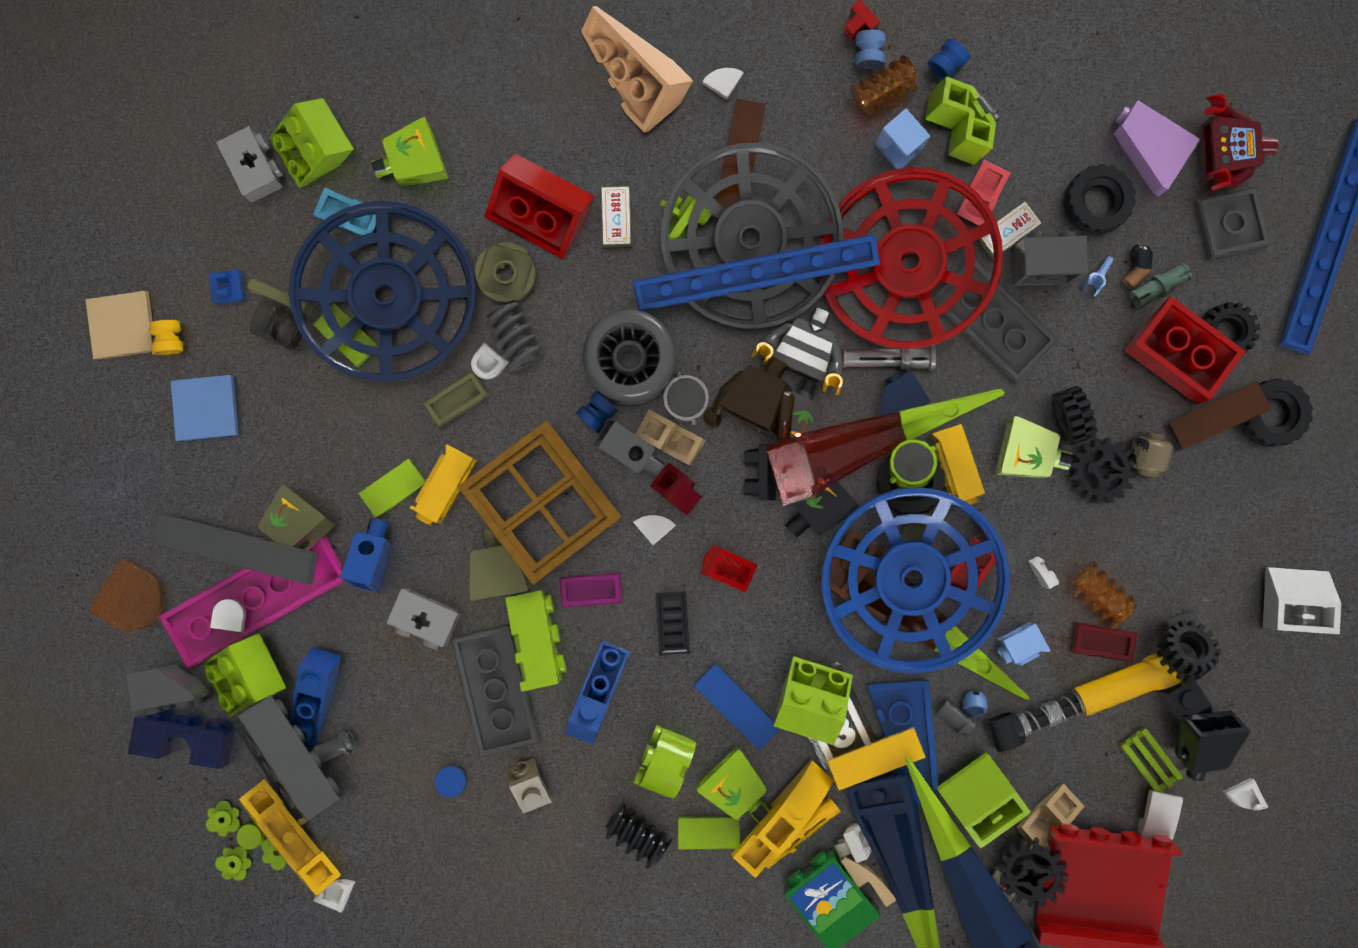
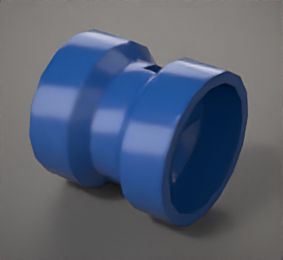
M950 38L941 46V52L934 54L927 64L929 69L939 79L943 80L946 76L953 78L956 75V69L963 67L970 59V55L964 46Z
M595 391L590 396V402L586 406H581L576 414L596 433H599L604 427V421L607 418H612L618 410L601 394Z

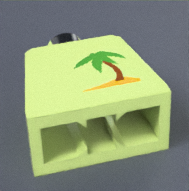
M1013 416L1007 420L995 474L1048 478L1052 474L1053 467L1069 470L1073 453L1058 449L1059 434L1023 418Z

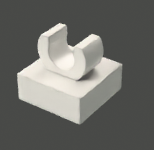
M855 822L848 826L843 834L844 838L838 840L839 844L835 845V848L840 858L852 853L855 862L858 863L867 860L872 850L858 823Z

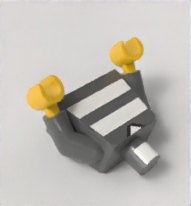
M814 307L809 321L797 317L794 322L786 321L770 331L762 343L756 346L751 355L752 358L756 354L762 355L765 358L762 364L764 366L768 364L771 357L782 360L788 365L785 370L819 385L823 383V392L826 391L827 386H833L836 389L835 395H839L843 385L841 377L843 370L841 347L835 341L836 334L825 329L831 314L817 307Z

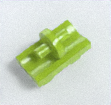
M690 195L687 196L684 202L681 197L677 199L671 216L673 219L669 227V240L687 238L686 226L697 203ZM662 200L659 204L662 210H664L667 201ZM705 208L698 220L700 226H703L712 215Z

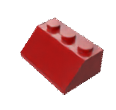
M515 153L499 169L484 217L564 259L586 220L594 195Z
M1172 296L1168 297L1140 327L1124 349L1126 353L1196 405L1212 399L1246 352Z

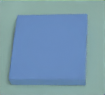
M233 375L171 381L176 441L239 436Z

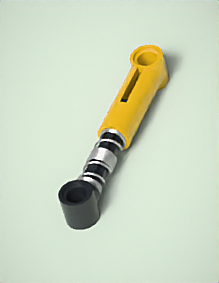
M1157 653L1144 658L1140 663L1073 688L1072 696L1070 697L1062 696L1059 701L1051 700L1042 704V706H1037L1036 710L1031 712L1025 710L1024 713L1020 712L1018 714H1015L1014 711L1002 713L988 719L986 725L997 752H1003L1024 744L1026 736L1032 735V731L1036 729L1041 731L1044 726L1049 725L1052 727L1056 724L1058 725V723L1063 722V719L1067 721V717L1075 714L1079 716L1080 712L1087 717L1153 690H1162L1177 685L1183 681V678L1181 680L1177 679V672L1175 671L1170 675L1167 672L1170 667L1168 665L1162 667L1160 661L1163 657H1157Z

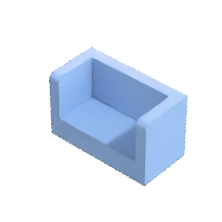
M906 108L883 127L875 146L895 169H900L921 153L930 135Z

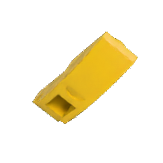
M810 760L770 805L772 809L735 849L731 856L756 878L776 855L778 857L782 855L801 832L825 798L834 780L813 760Z

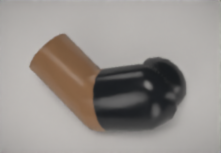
M1136 244L1131 249V257L1136 259L1135 268L1122 279L1124 285L1130 290H1134L1152 271L1153 252L1149 246H1144L1143 244Z

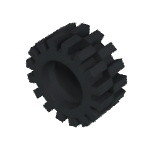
M1233 302L1220 304L1205 313L1206 315L1201 317L1217 330L1223 320L1229 319L1234 321L1239 328V335L1233 342L1244 349L1245 353L1253 349L1256 345L1253 343L1254 341L1259 340L1260 335L1256 334V331L1261 329L1260 324L1255 325L1254 320H1257L1258 317L1256 314L1251 316L1249 313L1252 309L1250 307L1242 308V303L1233 304Z
M1078 386L1054 393L1051 397L1053 402L1051 407L1054 409L1053 415L1056 417L1057 427H1060V433L1062 436L1064 435V440L1068 442V445H1075L1093 439L1097 436L1096 433L1098 432V428L1095 426L1097 421L1093 416L1095 413L1093 409L1091 410L1090 400L1086 399V393L1082 392V388Z
M1186 620L1174 623L1159 638L1160 640L1156 645L1157 648H1160L1156 652L1157 657H1163L1160 661L1162 667L1168 665L1170 668L1167 672L1170 675L1175 671L1177 672V679L1181 680L1185 677L1186 681L1202 678L1219 662L1220 658L1218 656L1221 654V649L1215 648L1219 644L1218 640H1211L1210 638L1214 635L1211 630L1207 633L1204 632L1205 626L1200 623L1195 627L1196 621L1190 620L1188 623H1186ZM1179 642L1188 644L1195 651L1197 659L1187 656L1182 651Z

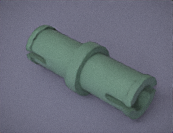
M1180 263L1162 275L1156 274L1151 277L1150 282L1129 293L1130 299L1137 297L1132 303L1140 309L1158 297H1166L1171 293L1172 289L1192 279L1191 272L1184 274L1190 268L1185 263Z

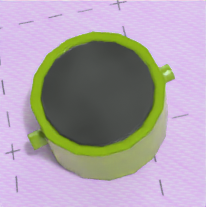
M917 439L906 440L898 444L893 450L889 462L890 482L892 484L896 482L903 488H922L926 486L933 478L937 467V457L935 454L937 449L935 446L932 445L930 447L926 442Z

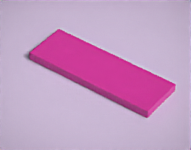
M326 535L308 550L318 553L313 584H303L243 568L158 616L186 669L194 668L228 646L240 642L344 583L345 581L340 578L343 566ZM225 599H236L244 605L246 609L244 632L210 628L213 609L218 602Z

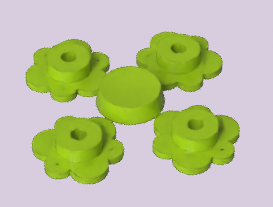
M222 800L216 807L208 810L207 815L209 819L206 822L208 831L217 832L221 837H225L229 832L237 831L236 839L239 846L234 849L231 847L225 848L222 856L218 857L215 861V866L219 871H222L224 879L243 880L247 876V869L252 865L251 859L247 858V849H256L260 845L264 852L262 856L264 863H270L274 870H281L285 867V860L280 854L276 853V849L268 839L264 840L265 835L255 822H246L241 825L240 820L237 818L240 815V810L236 807L232 808L229 801Z

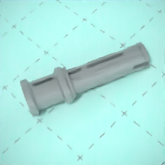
M933 345L926 348L908 350L843 349V368L900 367V370H903V372H908L910 369H928L929 372H934L936 367V348ZM860 357H885V359H860ZM914 357H925V359H913V358H914Z

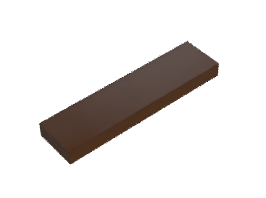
M736 98L727 146L759 142L766 104ZM756 153L749 154L750 172H753ZM736 155L725 157L721 179L737 174ZM733 184L718 192L716 202L725 209L740 202L738 184Z

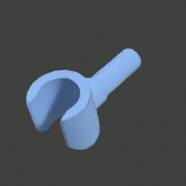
M1107 256L1100 269L1089 275L1082 286L1083 290L1088 285H1091L1096 289L1094 297L1099 295L1106 285L1105 275L1114 260L1113 257Z

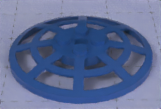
M918 487L895 489L877 495L861 504L849 514L835 531L827 547L821 572L823 603L828 618L838 636L852 651L864 660L880 668L902 673L932 672L952 666L970 656L982 646L995 630L1003 615L1008 599L1010 582L1008 559L1003 543L994 527L983 514L966 501L950 493L932 488ZM908 496L939 499L931 516L925 514H904L893 517L887 503L889 500ZM951 504L973 518L984 531L988 540L970 546L958 530L943 521ZM875 507L881 523L865 534L855 550L839 545L842 536L852 523L866 511ZM907 523L926 524L920 541H903L897 526ZM940 529L948 534L957 543L960 550L943 556L934 548L932 544L938 530ZM885 531L892 547L885 551L881 558L864 553L869 544ZM990 552L994 553L997 567V587L993 602L975 595L978 584V570L975 558ZM833 557L850 561L848 588L851 599L834 607L830 589V571ZM965 561L968 573L966 591L950 585V567ZM859 565L875 570L876 586L859 594L857 572ZM911 570H917L921 574L919 583L914 586H909L904 581L905 575ZM945 597L961 602L953 614L939 624L933 610L944 601ZM882 598L884 603L892 609L887 624L884 625L876 620L865 608V605ZM970 606L987 613L988 615L984 623L975 634L961 646L951 650L944 633L951 630L961 621ZM857 611L868 626L883 635L877 653L858 642L844 627L840 619ZM903 615H922L928 628L915 632L898 630ZM933 639L940 656L932 659L918 661L889 658L895 640L918 642Z

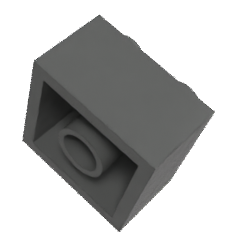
M1072 231L1058 233L1057 237H1046V233L1043 232L1027 234V238L1020 240L1011 249L1012 286L1073 284L1088 274L1087 236H1077V233Z

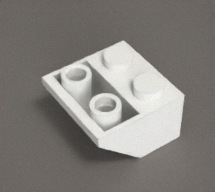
M1266 567L1263 628L1282 631L1340 634L1341 601L1329 571Z

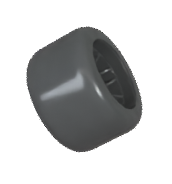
M618 310L601 318L589 331L582 353L584 370L593 387L606 399L623 405H638L657 397L669 384L675 370V347L669 331L657 318L639 310ZM632 352L639 357V361L634 367H625L622 364V357L626 353Z

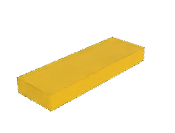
M912 727L828 759L827 762L838 790H842L907 765L906 757L910 758L912 762L926 757L915 729Z

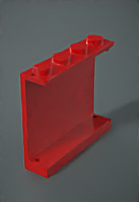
M1066 823L1061 824L1060 827L1049 825L1047 842H1051V852L1055 850L1061 851V857L1058 861L1063 860L1067 862V869L1063 872L1068 873V882H1062L1065 885V892L1063 894L1056 892L1057 901L1055 903L1046 898L1045 907H1041L1039 902H1037L1033 932L1039 944L1068 948H1166L1159 938L1171 859L1172 855H1182V851L1172 839L1163 835H1153V838L1141 837L1140 834L1131 831H1123L1122 834H1116L1099 827L1083 830L1075 825ZM1052 876L1050 880H1046L1045 888L1053 882L1055 876Z

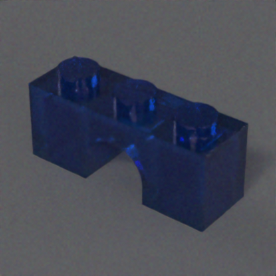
M164 711L134 717L128 754L160 759L169 755L173 739L181 737L187 741L191 749L189 764L216 769L229 765L235 728L225 727L226 722L220 720H207V723L195 722L196 717L190 715H177L176 718L165 717L166 712Z

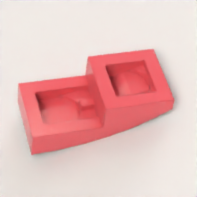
M983 160L970 187L978 192L991 211H993L1011 172L986 160ZM964 197L956 215L976 225L985 223L980 212Z

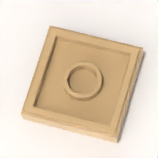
M138 291L85 299L93 359L102 360L152 352L151 344L154 342L153 339L155 337L149 333L148 324L153 322L149 292Z

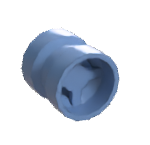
M863 30L856 33L855 45L859 50L855 56L856 67L877 69L885 66L886 55L882 52V49L886 43V34L883 31Z

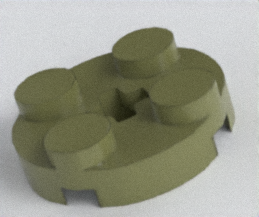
M500 242L480 254L475 265V277L479 288L490 300L501 304L521 302L531 292L536 281V269L533 259L523 247L511 242ZM506 265L511 266L510 271L514 273L513 277L502 281V276L498 274V270L505 269Z

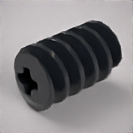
M622 802L605 825L608 829L605 838L608 840L617 835L615 846L619 847L626 842L627 848L625 853L627 855L636 849L638 852L635 861L639 862L644 857L648 858L645 866L648 870L660 860L673 839L664 843L666 837L664 831L654 836L656 830L654 824L644 829L646 818L640 817L634 821L636 811L632 809L624 814L626 803Z

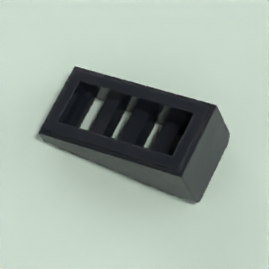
M686 591L656 593L659 655L690 654ZM681 601V607L663 608L662 602ZM681 613L682 619L677 620L663 619V614ZM682 626V632L664 633V627ZM683 638V644L665 645V639Z

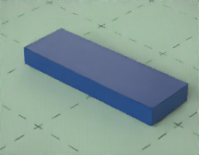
M716 663L694 684L759 751L780 730V728L773 726L774 721Z

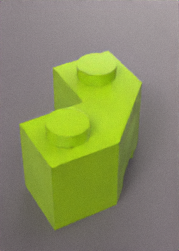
M946 76L929 93L925 120L952 129L948 156L975 165L993 149L996 121L991 113L986 114L977 101L980 96L973 86Z

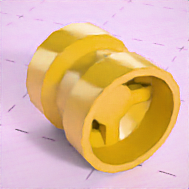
M159 320L148 324L149 333L155 337L153 339L154 342L151 344L153 355H173L184 351L183 342L179 340V336H176L181 331L180 321Z

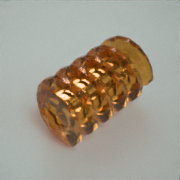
M901 55L899 61L893 60L890 62L889 68L883 66L879 69V74L876 72L871 73L868 80L861 79L858 82V86L851 85L850 92L858 107L864 112L867 111L872 117H875L876 105L882 111H885L886 99L895 105L897 103L896 93L905 99L907 97L906 87L914 93L917 91V73L909 58Z
M1094 561L1089 562L1076 573L1069 582V586L1072 584L1076 585L1073 592L1074 596L1082 592L1085 593L1082 600L1083 604H1087L1092 600L1095 602L1091 609L1093 613L1100 609L1104 610L1100 617L1102 621L1112 617L1113 620L1109 627L1114 629L1125 622L1137 607V604H1134L1135 597L1130 594L1125 596L1126 589L1124 587H1116L1117 582L1114 578L1107 579L1108 574L1105 570L1097 571L1098 564Z

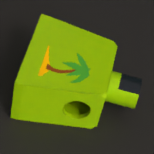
M425 117L384 138L382 143L387 156L371 161L377 178L393 173L400 186H410L449 178L430 124Z
M738 745L696 785V790L699 794L735 820H738L747 811L759 823L771 810L760 799L767 792V786Z

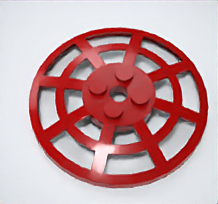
M908 167L893 169L877 174L860 183L838 204L842 219L856 202L874 190L877 191L882 207L870 214L856 232L843 227V240L865 236L870 228L885 216L892 230L885 234L880 242H876L880 265L874 266V271L860 276L857 275V269L847 271L849 280L833 285L829 284L824 295L831 309L841 322L856 335L871 343L887 348L905 350L926 348L943 343L959 335L985 311L996 292L1001 277L1003 264L1002 238L997 221L988 204L978 192L964 181L948 173L931 168ZM906 180H924L938 183L931 201L915 198L893 201L888 184ZM951 188L968 199L980 212L985 223L968 231L961 219L950 209L943 206L949 189ZM905 209L927 210L921 225H903L898 211ZM939 215L953 225L959 233L958 236L942 242L941 238L932 231ZM832 234L822 235L819 245L831 243ZM990 234L993 243L994 262L990 282L986 284L972 279L975 267L973 242ZM962 247L965 248L966 254L963 276L947 270V254ZM915 254L919 257V263L915 268L907 269L902 266V260L906 255ZM880 282L890 292L883 308L870 300L863 290L864 287ZM941 282L958 287L947 301L935 308L930 292ZM854 291L863 306L878 316L870 332L859 326L848 316L840 306L836 296ZM966 291L983 296L978 306L965 320L944 332L939 316L953 308ZM901 298H918L924 313L901 315L894 312ZM927 321L933 335L931 338L915 341L890 340L882 337L889 322L917 324Z

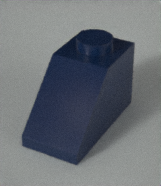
M900 370L885 380L888 385L881 389L872 427L874 436L899 422V411L925 406L931 402L912 371L903 375Z

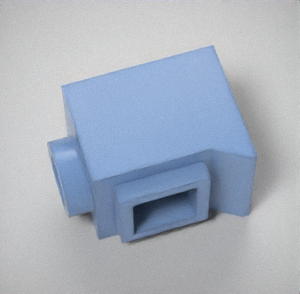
M1028 622L997 639L1000 647L997 648L998 653L1006 665L1011 662L1022 666L1039 657L1038 652H1050L1036 623L1031 625Z

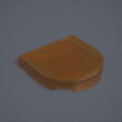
M120 558L88 611L120 630L134 631L145 628L155 622L163 608L159 582L125 558Z

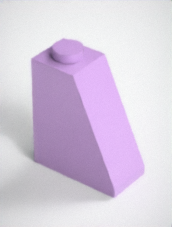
M1138 100L1130 108L1125 106L1115 120L1119 125L1113 135L1152 193L1159 197L1170 188L1200 139Z

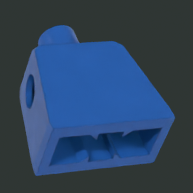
M370 518L366 534L355 532L340 576L348 585L380 593L392 547L384 539L388 526L387 522ZM374 548L373 552L367 555L368 550Z

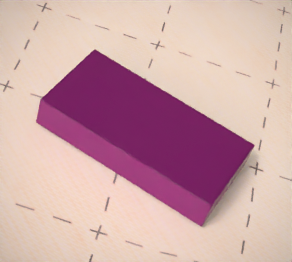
M620 573L559 577L561 608L622 604Z

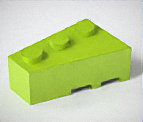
M545 589L506 597L511 634L514 636L517 650L515 654L516 663L520 664L523 682H520L521 692L559 684L563 679L562 673L567 672L564 655H558L556 643L561 642L557 624L552 625L550 613L554 612L551 594L546 595Z

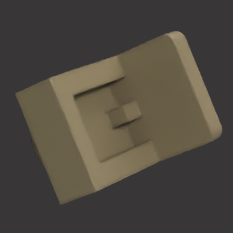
M535 758L518 762L506 770L509 788L523 814L552 802L550 793L539 774Z

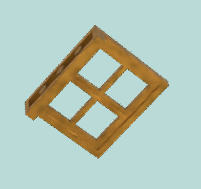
M547 420L457 486L532 585L536 584L621 519V515ZM538 446H541L564 475V478L537 497L513 465ZM506 470H509L532 502L504 522L480 490ZM572 486L596 518L568 538L544 506ZM537 511H540L562 539L563 543L536 563L513 534L512 530Z

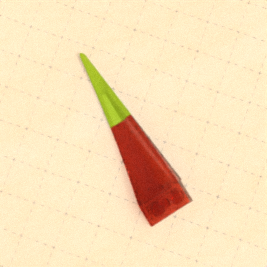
M997 389L795 434L793 438L766 446V452L783 506L813 497L859 468L894 450L898 444L906 440H912L962 414L1003 396L1005 392Z

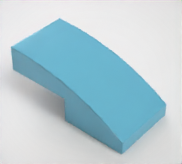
M324 187L313 217L324 221L340 210L362 202L349 199ZM376 214L349 220L338 227L359 236L373 233L376 226Z

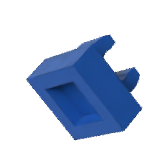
M237 269L208 273L213 304L219 305L245 301L242 271Z

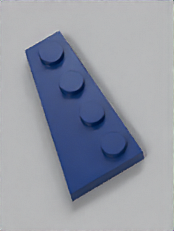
M929 680L867 684L885 738L914 727L926 758L915 761L913 764L940 801L939 791L937 790L938 775ZM907 765L897 768L898 775H908L914 801L917 802L918 806H921Z

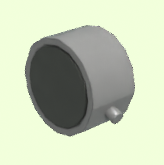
M680 372L675 373L676 378L672 379L665 388L663 395L664 406L668 414L675 420L681 422L691 421L692 426L698 424L696 419H699L707 409L709 402L708 390L705 384L697 377L690 375L681 376Z

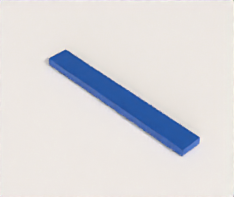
M1358 118L1352 121L1278 342L1279 346L1305 355L1310 354L1358 213Z
M873 234L633 281L638 310L644 311L880 265L876 237Z

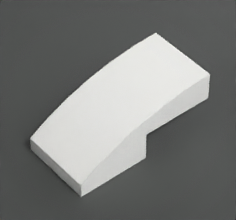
M1149 790L1144 818L1139 819L1137 833L1141 837L1153 838V835H1163L1173 840L1182 808L1183 797Z

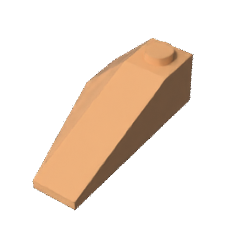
M593 6L581 32L597 62L603 63L610 76L608 79L612 89L616 88L624 101L621 103V106L625 113L644 133L649 132L681 104L693 80L672 59L599 7Z

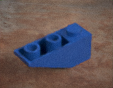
M601 641L568 720L565 734L593 745L629 656V651Z
M315 647L310 649L299 665L289 722L292 727L296 725L305 737V741L302 743L310 748L318 745L337 682L341 655Z

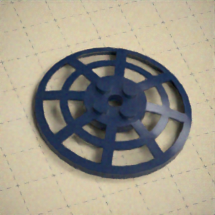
M375 201L344 208L329 216L315 227L305 239L295 257L290 273L289 297L296 326L306 343L319 358L334 369L349 376L367 381L391 382L421 375L438 366L452 354L470 326L475 309L476 286L474 271L467 252L459 239L444 223L433 215L414 206L399 202ZM376 214L377 233L357 237L346 243L343 247L329 234L336 227L349 220ZM388 214L414 219L427 225L435 233L424 246L408 236L389 233ZM444 241L450 245L460 261L466 285L448 287L444 270L433 255ZM320 242L333 255L324 269L320 289L301 288V278L305 265L312 251ZM377 243L378 258L371 259L360 265L350 255L353 251L363 246ZM389 243L405 246L414 250L417 254L406 265L399 260L390 258ZM426 262L435 273L439 288H420V283L415 274ZM341 263L352 273L347 290H331L332 277ZM382 287L390 288L393 291L392 298L387 302H381L376 298V292ZM466 298V308L462 322L455 336L448 344L435 332L439 329L445 317L448 299ZM439 300L436 315L428 327L416 316L421 301ZM301 301L320 302L324 319L335 334L322 346L315 340L306 324ZM330 302H348L355 317L341 328L333 316ZM365 325L368 328L379 331L380 347L365 345L353 339L352 336ZM408 325L419 335L407 344L392 347L393 330ZM426 342L440 352L433 359L419 367L392 373V356L411 352ZM345 343L360 353L379 356L380 373H369L354 369L338 361L331 354Z

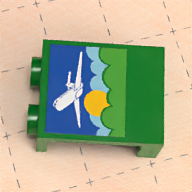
M832 849L826 854L824 851L817 854L810 861L811 866L802 873L798 870L790 875L785 881L787 885L784 887V896L826 948H840L880 917V911L874 900L866 898L838 863L836 853Z

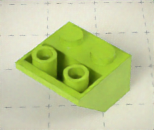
M323 98L294 103L269 137L273 147L280 155L299 188L309 185L339 167L354 150Z
M260 633L228 646L203 662L205 675L208 681L214 685L218 694L219 704L227 712L229 718L258 704L270 695L273 696L286 689Z
M793 656L778 702L773 726L834 745L845 723L853 675Z
M987 752L937 787L939 793L980 849L1032 813Z

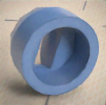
M973 690L968 692L963 699V712L973 716L985 715L988 712L986 696L981 691H979L978 695H973Z

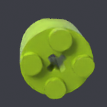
M656 725L650 738V743H653V746L646 745L640 760L644 767L639 766L633 784L675 799L685 779L686 769L689 768L692 761L696 742Z

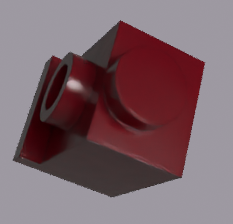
M669 462L650 485L652 489L685 515L690 513L702 497L693 489L696 483Z

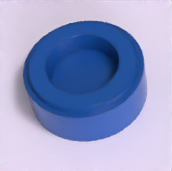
M455 765L442 768L435 777L436 790L447 798L458 796L467 784L465 772Z

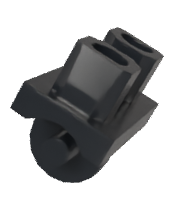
M759 444V448L745 450V466L759 467V479H745V495L759 497V500L776 501V488H785V476H794V469H785V458L779 459L771 456L774 446Z

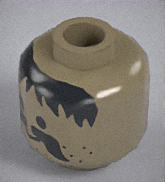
M1146 431L1145 436H1137L1133 439L1132 453L1129 456V461H1133L1135 473L1149 477H1159V473L1168 471L1173 445L1169 441L1164 440L1165 434Z

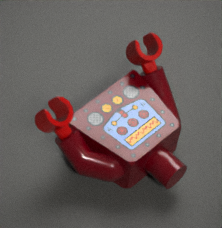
M1223 94L1206 96V100L1210 101L1211 107L1205 108L1204 113L1215 116L1210 117L1201 125L1205 181L1215 180L1216 185L1211 186L1212 191L1220 188H1236L1251 178L1255 169L1263 165V156L1276 155L1278 140L1276 137H1262L1261 123L1251 121L1249 116L1229 106Z

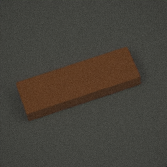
M1255 382L1169 423L1182 449L1185 450L1272 409L1258 382Z

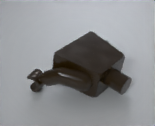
M771 357L764 371L749 365L745 370L737 372L720 387L712 403L713 406L709 407L703 415L704 421L713 428L714 425L718 427L722 419V411L725 410L726 413L776 436L778 441L771 451V456L779 459L788 457L793 449V445L788 443V440L791 438L795 401L791 387L781 379L788 365L776 357Z

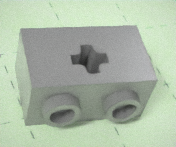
M248 126L216 142L243 197L251 203L284 187L279 178L283 176V173L275 159L270 161L266 153L270 147L261 132L256 134ZM255 159V167L250 168L252 166L251 160Z
M408 588L400 590L387 624L394 626L393 632L407 638L413 634L422 638L421 644L438 650L439 646H448L462 612ZM426 613V620L430 621V624L420 627L421 621L417 617Z

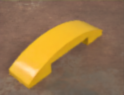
M265 779L238 799L265 837L315 896H318L341 876L323 851L317 848L283 805L284 802Z

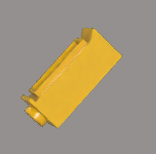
M962 424L928 435V438L935 443L934 446L937 449L935 451L936 457L941 463L942 470L944 469L947 492L966 501L970 505L978 503L977 496L985 494Z
M448 444L445 445L446 455L441 454L414 502L417 505L410 506V509L417 512L415 518L430 526L432 522L442 523L460 492L457 486L467 480L477 460Z

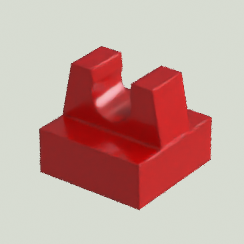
M858 0L851 6L849 15L851 20L845 24L846 29L844 30V33L851 41L856 38V33L860 31L878 30L879 19L862 0Z

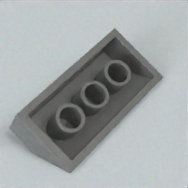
M270 695L240 714L232 725L291 815L301 826L340 800L337 796V793L340 791L331 777L325 778L319 769L322 767V763L314 751L308 752L302 742L305 741V737L296 725L292 727L285 716L288 715V712L279 699L274 701Z

